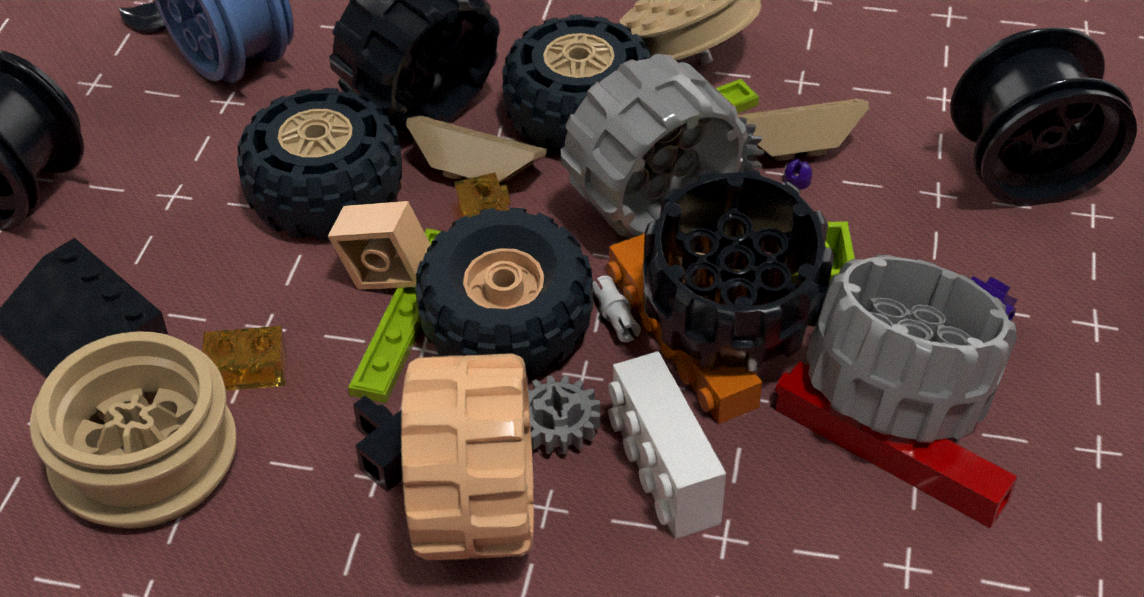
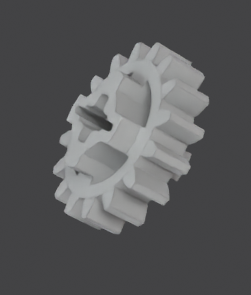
M552 375L547 377V383L543 385L537 380L532 381L533 390L528 389L532 449H536L542 444L545 445L546 454H551L554 447H560L561 452L567 454L569 445L573 444L580 450L583 448V438L587 440L594 439V429L600 428V400H595L593 388L584 391L582 380L569 384V377L566 375L561 379V382H555Z

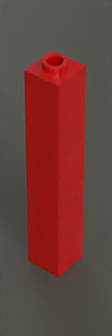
M801 361L790 373L785 372L780 377L775 387V393L778 394L776 411L990 529L1009 503L1018 477L1011 472L946 438L934 440L933 443L917 442L916 439L891 434L884 435L871 430V427L862 424L850 416L842 415L831 407V402L820 390L813 387L808 375L810 366Z

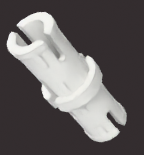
M610 276L598 277L597 279L603 289L601 290L597 282L593 281V294L601 305L600 312L606 321L611 322L620 341L630 342L634 340L628 330L629 327L637 337L641 332V327L630 312L631 305L625 296L620 295Z

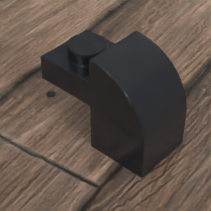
M363 396L353 404L357 430L366 436L355 445L359 468L372 481L388 492L403 480L402 409L393 416L386 406L382 404L377 405L367 396Z

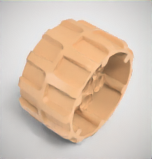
M514 354L420 357L413 360L408 365L404 380L401 440L405 508L410 539L415 555L426 560L515 557L529 553L534 539V487L529 394L523 359Z

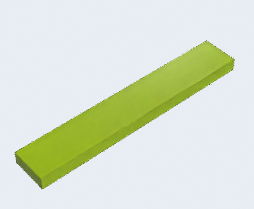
M426 228L424 233L430 245L433 239L440 233L439 230ZM416 287L396 289L348 386L350 396L358 398L367 396L372 401L387 404L422 329L416 301Z

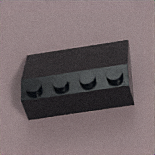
M76 238L71 239L43 256L0 307V336L45 379H47L59 363L73 352L107 336L127 332H155L168 335L162 312Z

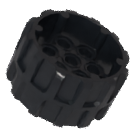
M350 0L340 20L336 21L332 31L334 42L333 53L329 56L330 68L340 77L338 84L343 92L348 93L351 91L364 96L366 102H375L382 109L383 114L389 117L390 126H395L397 133L406 134L409 131L406 126L407 118L425 116L438 121L452 123L471 101L479 96L484 89L483 85L491 69L496 64L499 54L497 52V41L501 32L499 21L490 14L491 7L486 0Z
M743 169V173L718 174L712 170L699 174L697 181L683 189H672L662 199L660 217L657 220L651 221L646 226L644 236L643 305L647 316L658 321L662 328V341L671 350H682L700 360V366L712 370L719 366L745 367V372L760 370L762 363L777 358L782 354L790 357L801 349L807 327H814L816 325L829 285L834 254L831 248L825 247L828 223L820 210L815 212L812 210L810 205L800 196L801 190L788 181L784 185L776 180L761 176L759 170ZM678 256L682 258V267L678 265ZM798 273L796 284L791 282V275ZM766 285H772L777 288L767 287ZM696 286H706L707 288H699Z

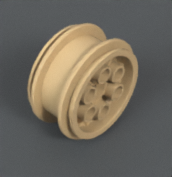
M120 333L96 340L76 350L59 363L47 377L35 400L30 417V434L34 448L46 465L50 486L59 501L68 510L83 519L115 528L136 529L152 527L172 521L193 510L215 490L230 468L236 450V426L231 411L226 405V389L220 371L214 362L199 349L178 338L162 333Z

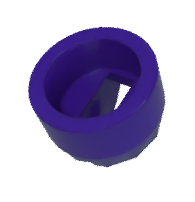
M799 159L791 161L786 166L784 172V183L786 184L788 181L800 190L809 187L812 181V168L806 161L800 162Z

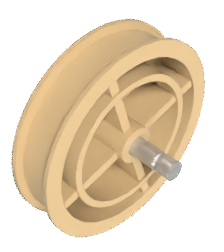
M639 0L634 4L635 7L621 18L619 23L630 28L633 35L638 34L643 39L646 47L651 52V57L655 54H664L679 60L698 54L701 65H706L713 61L708 49L734 36L748 26L758 16L762 6L760 0Z

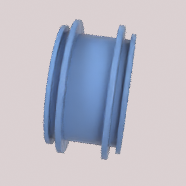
M155 0L161 18L179 50L202 76L211 81L235 82L241 79L244 74L246 59L256 55L266 62H275L284 56L287 46L293 40L294 21L289 0Z

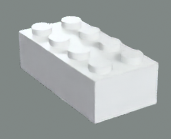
M659 351L613 364V382L608 385L613 402V408L608 410L609 420L615 432L620 431L624 438L623 445L627 458L630 462L636 461L639 467V478L646 493L651 492L655 499V510L662 525L668 524L675 539L720 525L722 522L726 472Z

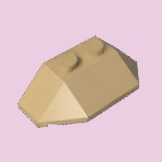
M857 98L737 115V117L747 118V124H754L756 126L753 136L762 137L761 142L757 144V148L764 150V153L770 156H774V160L783 161L794 159L795 153L807 152L808 156H820L828 154L829 148L839 147L868 111L869 102Z
M425 116L407 118L406 126L432 168L443 170L442 175L448 178L462 179L463 176L472 178L477 186L493 188L495 184L509 180L546 155L547 149Z

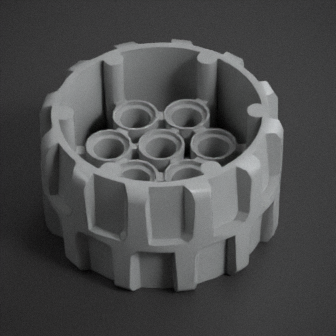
M655 54L649 59L639 61L631 59L620 64L616 71L604 78L600 83L597 81L587 91V96L575 114L570 115L565 127L568 131L565 147L560 149L561 164L570 173V183L619 235L631 239L636 235L645 234L646 226L651 221L659 219L661 201L672 189H683L697 181L699 174L712 170L718 174L739 172L743 163L741 157L743 144L747 140L746 127L737 117L736 107L690 64L678 63L670 55Z
M876 255L875 257L862 260L852 259L846 262L841 267L839 274H836L829 282L806 352L807 361L810 363L808 375L813 387L825 395L831 402V407L842 415L850 416L862 424L871 427L873 431L884 435L891 434L916 439L917 442L933 443L934 440L950 437L960 439L972 433L976 422L980 423L988 414L1017 339L1016 326L1014 322L1008 319L1006 306L997 297H993L986 290L978 286L975 281L964 275H959L934 263L920 259L914 260L891 255Z

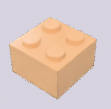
M409 201L343 206L328 235L358 290L416 287V273L419 263L423 261L427 248L430 246Z

